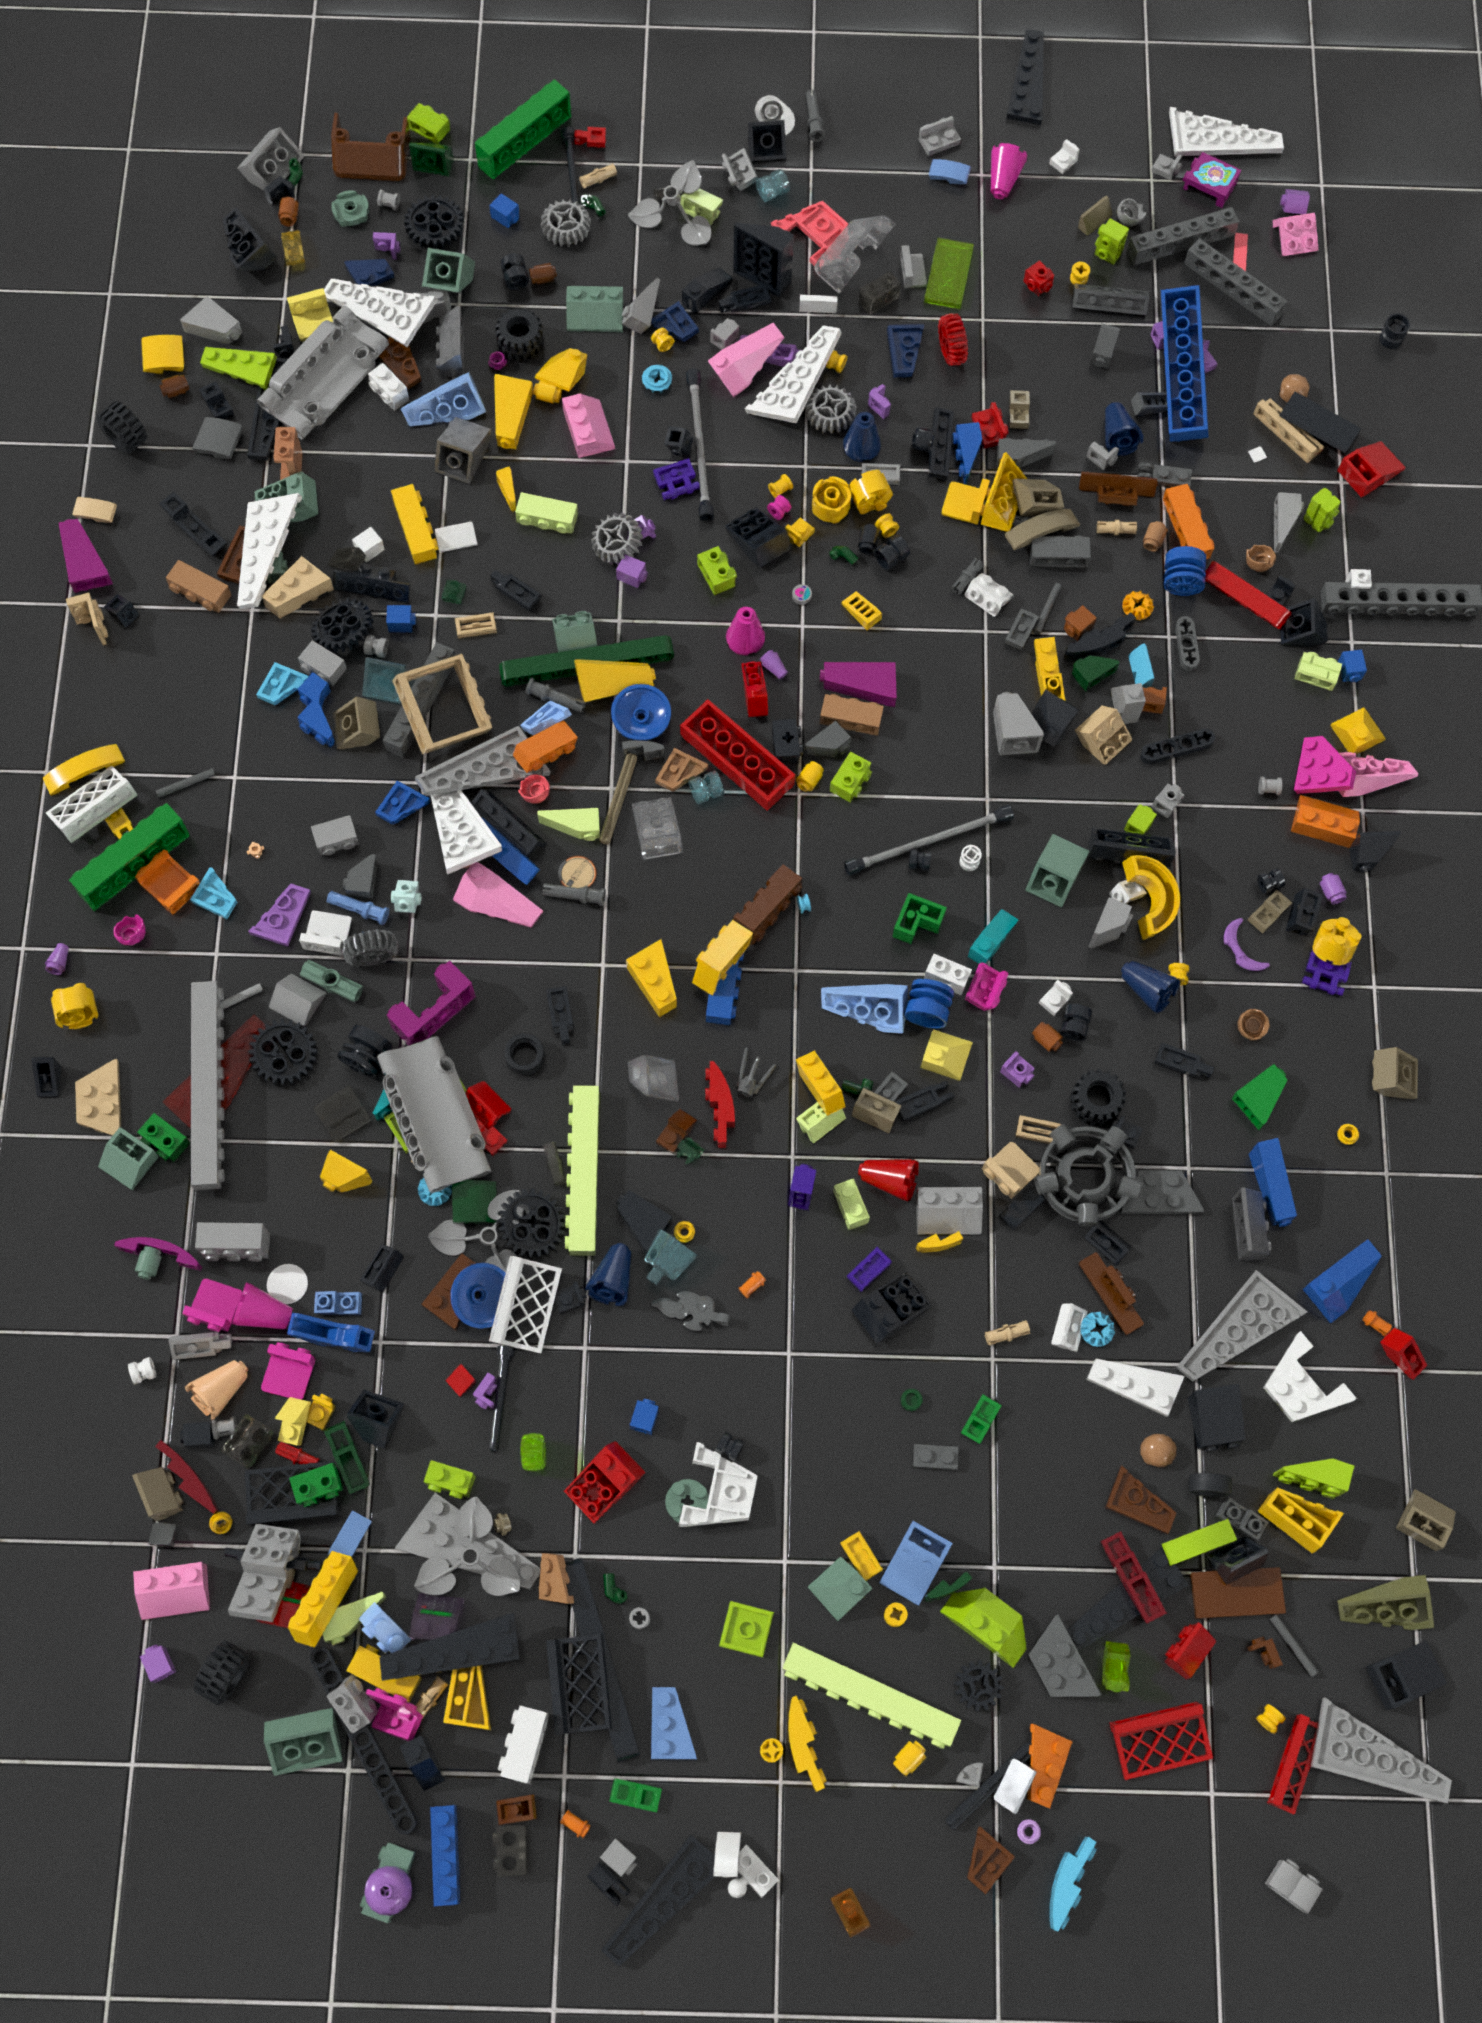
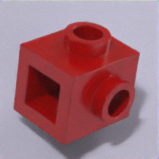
M1039 260L1025 271L1023 282L1030 291L1039 296L1052 288L1054 274L1050 268H1047Z

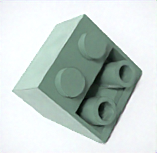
M580 611L572 616L561 614L552 619L558 652L597 646L591 613Z
M119 1127L107 1142L98 1167L133 1191L159 1156L152 1148Z

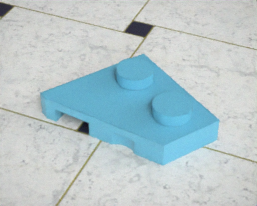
M274 662L256 694L257 698L277 705L297 691L309 676Z
M211 867L190 899L193 904L225 919H228L237 904L234 896Z

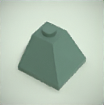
M839 1557L808 1586L809 1590L837 1621L872 1590V1587L842 1557Z

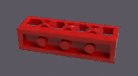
M1302 1714L1295 1716L1267 1804L1295 1815L1310 1769L1318 1723L1309 1720V1717ZM1307 1725L1316 1728L1313 1738L1306 1741L1304 1735ZM1304 1746L1308 1754L1305 1761L1298 1763L1297 1756L1300 1747ZM1294 1768H1297L1300 1774L1299 1782L1291 1785L1289 1780ZM1287 1790L1290 1791L1293 1797L1291 1807L1282 1804Z

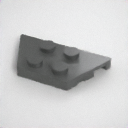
M1139 1170L1135 1178L1142 1182L1136 1200L1129 1198L1121 1209V1214H1203L1204 1212L1201 1203L1182 1171Z
M1059 1614L1056 1615L1029 1654L1051 1697L1100 1696L1101 1692Z

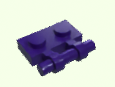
M689 459L653 470V475L659 489L666 487L668 491L662 492L663 500L669 498L672 500L677 498L678 495L694 493V490L700 489L698 481L690 482L691 479L696 478V474ZM682 482L684 483V486L678 488L674 487V485Z
M1312 950L1305 971L1313 973L1312 978L1304 976L1302 984L1308 985L1309 988L1314 990L1318 988L1327 991V994L1330 995L1337 994L1342 996L1344 988L1337 986L1338 982L1344 984L1347 982L1352 962L1345 965H1333V961L1326 960L1325 962L1321 960ZM1320 976L1331 979L1330 984L1320 981Z

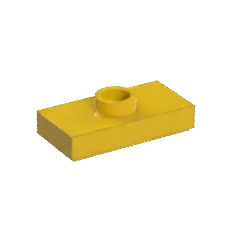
M860 1531L840 1543L856 1571L865 1581L883 1571Z

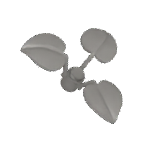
M694 160L684 164L674 173L671 178V185L664 189L665 197L662 198L661 208L656 200L647 198L640 201L628 213L629 218L642 228H654L662 221L660 213L664 211L666 202L670 206L677 205L688 223L681 230L683 240L693 246L709 243L712 232L707 219L698 215L690 221L680 203V194L683 192L692 194L700 188L702 183L701 175Z
M510 1190L496 1196L488 1206L489 1217L494 1220L501 1219L502 1217L497 1214L500 1210L504 1211L501 1204H509L506 1198L509 1196L514 1198L513 1193L517 1191L521 1195V1192L519 1190ZM517 1207V1214L523 1217L524 1209ZM447 1220L428 1235L429 1240L437 1250L450 1256L463 1253L466 1248L465 1241L480 1239L482 1244L491 1246L495 1255L489 1257L485 1263L496 1265L505 1273L510 1256L517 1257L509 1249H505L498 1254L494 1244L497 1239L495 1229L499 1225L496 1222L492 1227L482 1229L480 1234L465 1237L466 1228L463 1224H453V1220ZM513 1220V1224L520 1223L518 1221Z
M477 1497L468 1500L461 1507L455 1519L457 1534L461 1537L470 1536L469 1547L462 1551L461 1560L451 1568H449L448 1562L443 1558L433 1557L428 1559L420 1568L414 1585L420 1592L429 1595H442L449 1592L456 1584V1578L451 1572L463 1563L466 1566L478 1564L486 1570L481 1576V1584L484 1590L491 1595L502 1596L520 1590V1578L511 1561L504 1557H494L489 1566L479 1560V1552L473 1547L474 1536L478 1538L486 1536L492 1528L493 1520L489 1510Z

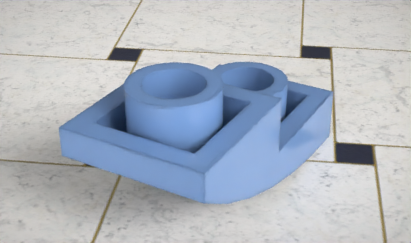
M933 159L929 177L930 179L948 180L949 184H967L971 167L959 162Z
M315 1292L314 1314L361 1315L362 1293Z
M352 1511L328 1554L330 1555L332 1551L352 1557L372 1521Z

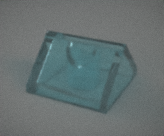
M366 657L362 696L401 704L392 680L397 674L407 672L406 666Z

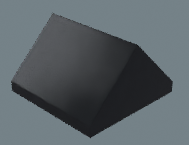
M785 120L748 122V147L751 161L786 159Z
M1243 1536L1207 1556L1224 1583L1228 1585L1264 1566L1269 1551L1268 1548Z

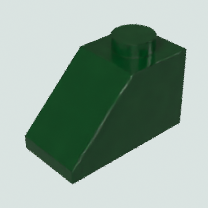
M1088 656L1074 663L1071 675L1087 692L1117 672L1120 662L1116 659Z

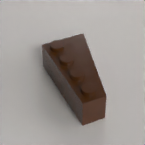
M782 865L769 878L766 888L762 887L756 892L753 902L748 901L744 905L742 913L737 912L733 917L735 922L753 933L751 945L756 941L759 942L764 937L766 928L768 926L772 927L775 924L780 911L784 912L790 905V899L793 896H798L803 888L802 877L785 865Z

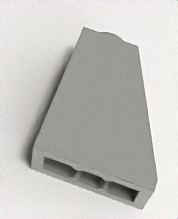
M208 296L180 319L186 333L228 345L242 334L239 321Z
M1142 683L1110 688L1114 708L1118 710L1124 724L1138 722L1146 702Z

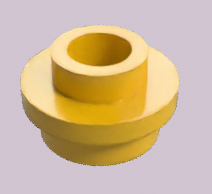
M1344 1124L1338 1129L1337 1136L1343 1144L1352 1145L1358 1140L1359 1132L1355 1126ZM1344 1132L1350 1133L1351 1138H1347Z
M679 1222L674 1228V1236L678 1241L687 1243L694 1238L695 1228L690 1222ZM686 1229L689 1233L683 1236L680 1233L681 1230Z
M226 1512L215 1513L209 1521L211 1530L217 1534L227 1533L232 1526L231 1516ZM224 1520L222 1524H217L218 1521Z

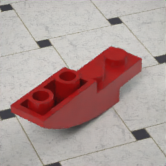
M710 1061V1068H706V1081H710V1088L705 1090V1101H710V1108H714V1121H718V1129H714V1141H718V1148H726V1128H735L733 1099L721 1070L714 1061Z

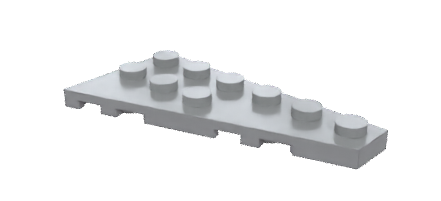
M517 726L415 776V781L425 796L524 780L534 774L549 776L550 770L544 764L539 770H532L526 773L513 757L516 744L528 739L521 728Z
M1256 1270L1176 1368L1194 1382L1300 1318L1307 1311Z
M435 1493L395 1549L428 1559L440 1557L445 1559L450 1566H453L461 1560L462 1551L469 1547L470 1536L461 1537L457 1534L455 1519L459 1509ZM491 1532L481 1538L474 1536L473 1547L479 1552L480 1561L489 1566L494 1557L508 1559L518 1572L520 1587L529 1590L540 1577L541 1569ZM463 1563L458 1567L480 1575L486 1571L478 1564L466 1566Z
M1322 1698L1310 1767L1448 1804L1451 1779L1415 1758L1414 1755L1403 1750L1365 1723L1360 1722L1351 1716L1350 1713L1340 1709L1327 1698Z

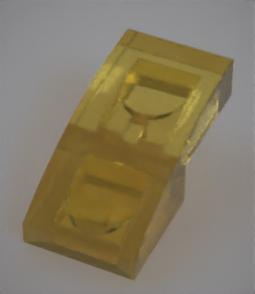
M300 231L281 233L286 265L305 263Z

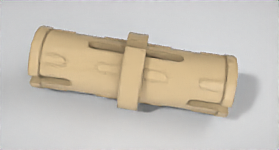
M612 163L604 168L594 169L593 172L579 177L582 187L586 188L596 183L600 184L603 180L617 175V170Z
M1115 520V522L1097 521V534L1110 533L1119 535L1136 534L1137 522H1120L1119 520Z
M1026 1320L1009 1326L1005 1324L1002 1328L985 1332V1338L989 1346L1006 1340L1010 1342L1013 1338L1030 1334V1328Z
M439 1676L436 1677L426 1692H422L420 1695L421 1699L415 1705L417 1706L416 1711L422 1714L423 1718L432 1706L435 1707L437 1704L436 1700L449 1685Z

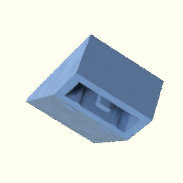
M912 1521L879 1583L919 1606L952 1543Z

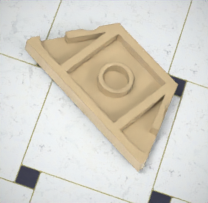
M117 1059L110 1061L75 1082L77 1123L112 1136L121 1127L119 1061Z

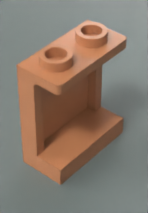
M276 427L274 462L281 463L280 480L302 471L303 452L295 427Z

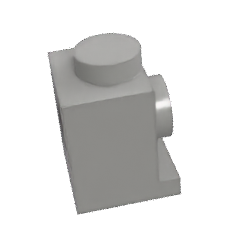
M728 318L723 323H719L715 330L712 329L710 331V342L721 350L732 345L739 337L738 324Z
M1167 784L1155 798L1152 808L1168 818L1184 797L1182 789L1178 785L1173 784L1171 786Z

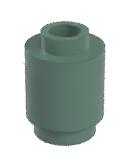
M145 1246L143 1251H140L135 1268L139 1278L150 1280L151 1277H156L162 1258L160 1256L161 1250Z

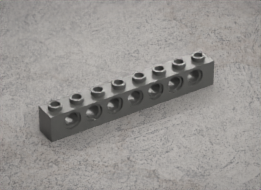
M1325 582L1321 590L1322 612H1329L1330 614L1368 613L1374 615L1377 613H1387L1388 615H1395L1398 613L1407 615L1426 614L1429 616L1435 614L1473 616L1477 615L1482 607L1481 585L1372 583L1370 589L1352 588L1351 582Z

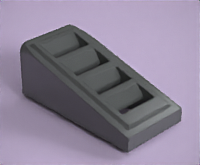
M1137 392L1131 399L1135 416L1168 411L1167 392Z

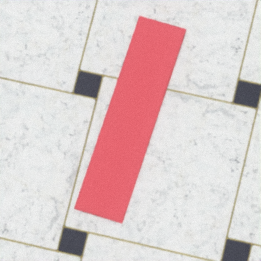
M1235 233L1233 263L1246 271L1248 234Z

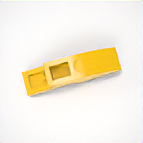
M1055 638L1035 639V665L1041 696L1045 689L1065 700Z
M794 1696L791 1699L788 1718L790 1749L797 1772L801 1773L807 1770L814 1790L817 1792L824 1789L823 1783L827 1782L822 1769L817 1770L814 1763L818 1759L813 1747L808 1748L807 1743L815 1740L813 1735L817 1733L812 1721L807 1722L804 1713L808 1711L803 1699L798 1700L797 1696Z

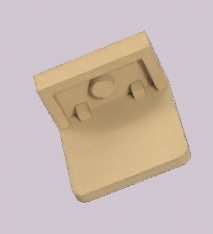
M1014 1142L1008 1143L997 1155L986 1160L982 1167L986 1177L993 1180L1001 1192L1008 1195L1011 1199L1039 1174V1167Z

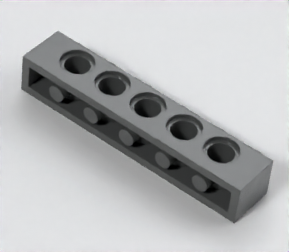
M1232 207L1130 237L1127 253L1135 266L1188 250L1199 238L1208 244L1235 236L1239 220Z
M1199 238L1188 249L1184 262L1186 266L1267 324L1272 326L1283 315L1287 300Z

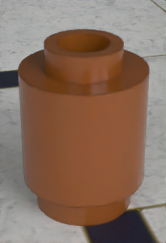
M286 197L281 199L278 218L284 226H293L297 221L299 203L294 198Z
M1041 1022L1032 1032L1035 1036L1034 1039L1048 1052L1051 1050L1057 1051L1063 1044L1061 1041L1063 1036L1051 1025Z

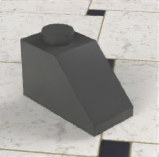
M1106 324L1101 325L1090 364L1101 368H1109L1120 328Z
M834 721L805 743L804 752L806 755L836 757L849 750L851 737Z
M375 854L369 855L348 871L347 878L343 880V890L346 891L348 897L373 899L378 866Z

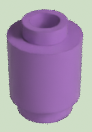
M1329 873L1322 877L1320 886L1327 901L1335 905L1347 898L1345 895L1347 892L1339 875Z

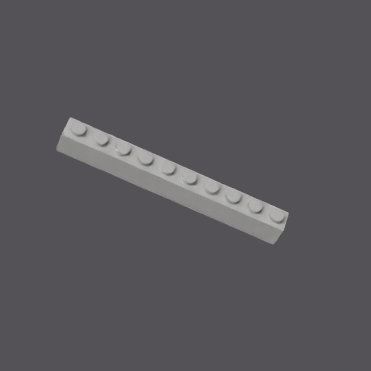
M217 981L191 983V1186L195 1191L221 1189V1182L225 1180L224 1169H221V1161H224L225 1158L224 1149H221V1141H224V1129L221 1128V1120H224V1109L221 1108V1100H224V1089L221 1087V1080H224V1069L221 1067V1060H224V1049L221 1047V1040H224V1030L221 1027V1020H224L223 1007H221V1000H224L223 988H220Z

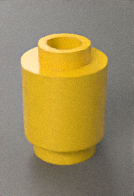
M539 381V384L536 383L534 386L533 395H536L537 400L552 404L554 402L559 403L562 389Z
M813 761L810 764H806L796 778L798 788L804 792L812 791L823 776V767Z
M909 1741L896 1755L893 1765L907 1777L926 1758L923 1754L926 1750L917 1741L914 1743Z

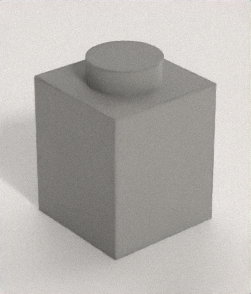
M617 1839L610 1844L600 1857L621 1877L624 1873L629 1875L637 1866L634 1862L637 1857Z

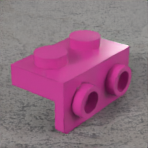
M979 963L965 1000L983 1011L994 1009L1000 1002L999 996L1007 984L1009 973L1006 971L998 972L985 963Z

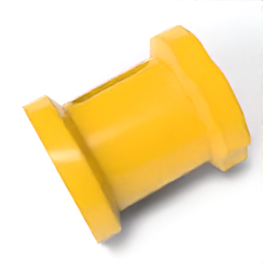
M783 474L779 480L768 484V489L776 498L785 491L792 490L793 484L790 478Z

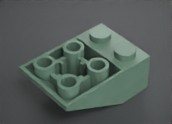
M302 471L255 491V501L299 493L302 499L300 503H297L294 510L296 512L295 517L290 522L304 521L318 515L315 480Z

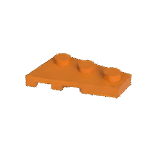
M1030 1724V1732H1032V1745H1029V1754H1031L1030 1767L1036 1771V1775L1027 1791V1799L1050 1809L1073 1741L1035 1724Z

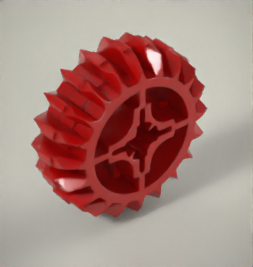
M952 313L941 316L938 333L944 359L949 366L961 365L968 358V341L963 321L958 314Z

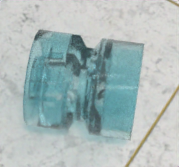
M781 169L770 173V177L765 175L756 180L758 193L764 202L775 199L776 194L781 196L790 191L787 176Z
M716 771L705 774L704 778L699 776L689 780V787L697 804L709 801V797L714 799L724 795V788Z

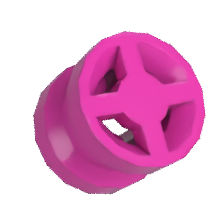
M778 495L775 501L767 506V509L775 519L781 520L784 517V513L791 510V504L785 497Z

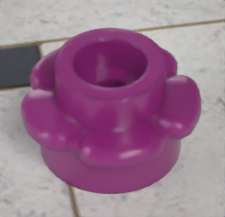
M499 351L491 353L490 360L488 361L491 368L500 370L506 366L507 360L503 353Z

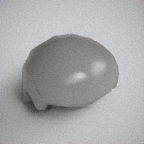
M1130 198L1122 200L1117 208V216L1121 223L1130 227L1138 225L1146 216V212H1143V205Z

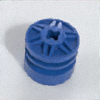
M1181 546L1169 550L1165 556V590L1179 596L1200 593L1205 588V552L1191 546Z
M914 980L909 994L911 1000L907 1002L904 1014L905 1018L911 1023L926 1028L941 1029L946 1027L950 1013L948 1008L952 1005L955 993L953 988L936 980Z

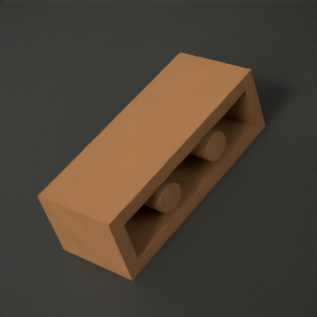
M180 560L176 562L166 576L171 591L176 594L181 593L185 595L188 600L200 603L209 611L214 610L219 613L231 596L228 585Z
M825 694L820 724L829 726L836 721L843 729L878 736L884 706L875 702H861L856 698L847 699L836 694Z

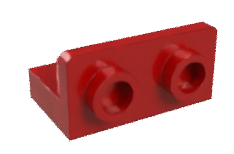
M995 402L991 403L990 409L972 413L973 423L979 422L982 446L984 449L998 445L999 439H1004L1009 434L1008 426L1002 420L1001 409L997 408Z

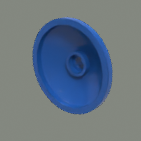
M635 684L623 689L616 696L612 704L611 716L615 728L624 737L634 741H649L660 736L668 727L671 719V707L667 697L656 687L647 684ZM642 715L645 718L643 720H639L638 716Z
M476 1263L463 1269L455 1278L451 1288V1305L456 1316L463 1323L474 1328L492 1327L506 1273L496 1265L489 1263ZM476 1291H479L480 1296L476 1299L474 1294Z

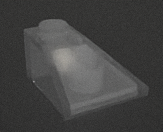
M643 1055L628 1061L629 1082L645 1096L675 1102L679 1101L675 1061L649 1055Z

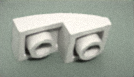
M717 1832L714 1876L724 1878L737 1877L741 1833Z

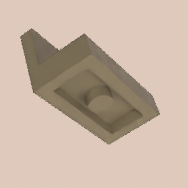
M863 1088L855 1103L852 1117L890 1133L901 1105Z

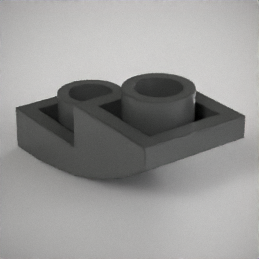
M1230 1497L1225 1498L1216 1514V1517L1222 1521L1228 1519L1231 1527L1256 1541L1260 1539L1268 1524V1521L1251 1509L1244 1508Z

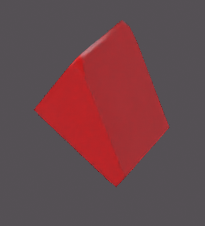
M462 1364L446 1379V1382L459 1397L477 1383Z

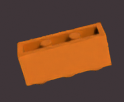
M562 720L516 744L513 757L526 773L532 770L536 771L549 761L554 762L560 755L571 753L575 749L578 737L567 723Z

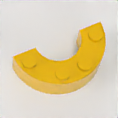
M1130 856L1122 862L1127 882L1141 884L1148 890L1151 897L1149 913L1138 920L1142 940L1158 934L1173 922L1179 910L1180 892L1174 876L1162 863L1147 856Z

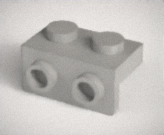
M745 148L729 158L725 153L722 154L724 160L722 165L725 171L729 172L730 176L728 179L733 187L736 186L742 191L759 180Z
M353 1674L345 1678L338 1688L327 1695L328 1700L351 1733H355L369 1724L378 1713L375 1702L366 1695L362 1683Z

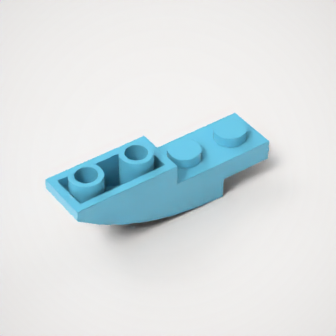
M1089 1837L1083 1839L1075 1856L1065 1852L1056 1872L1050 1898V1927L1054 1931L1058 1932L1060 1928L1062 1930L1065 1928L1070 1919L1067 1914L1071 1907L1076 1908L1081 1899V1895H1079L1081 1889L1074 1885V1882L1080 1881L1085 1872V1869L1082 1867L1086 1860L1091 1861L1097 1850L1094 1848L1096 1841Z

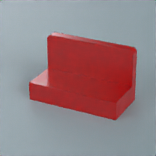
M485 1081L469 1087L465 1092L474 1117L487 1130L492 1126L494 1127L501 1116L511 1111V1108Z

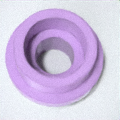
M1024 1820L1019 1824L1017 1834L1022 1842L1033 1844L1040 1838L1041 1830L1035 1821ZM1027 1827H1030L1033 1831L1029 1837L1025 1835Z

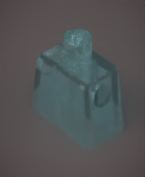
M659 1229L645 1256V1261L653 1267L646 1278L656 1285L663 1275L671 1280H676L697 1255L672 1235Z

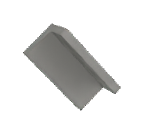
M909 245L902 246L900 260L904 288L926 287L923 255L910 254Z

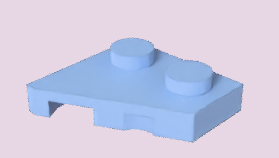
M548 701L523 722L521 727L525 732L535 735L570 717L572 714L568 708Z

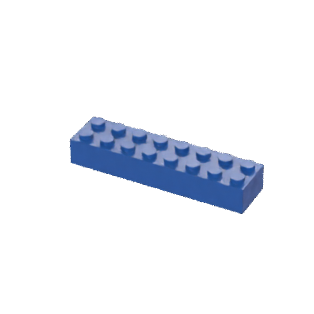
M1199 285L1161 290L1170 442L1209 438Z

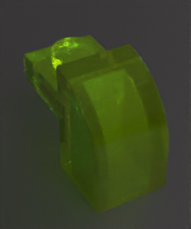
M1106 1641L1102 1664V1685H1105V1689H1110L1114 1692L1129 1691L1128 1667L1131 1656L1129 1644Z

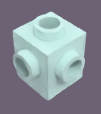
M398 880L395 891L391 893V903H394L396 912H416L417 905L421 904L418 881Z

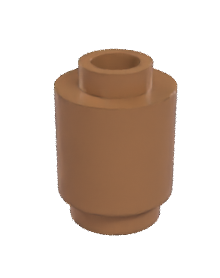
M1159 521L1149 524L1143 539V547L1145 549L1156 552L1161 548L1168 531L1165 524Z

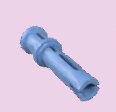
M334 891L328 894L327 903L356 912L363 919L378 921L380 925H384L388 919L389 908L375 906L370 901L366 903Z

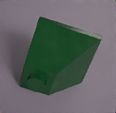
M432 143L409 144L413 170L449 176L454 160L452 147Z

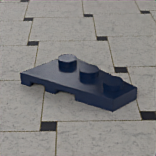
M924 324L888 325L887 334L894 377L913 376Z

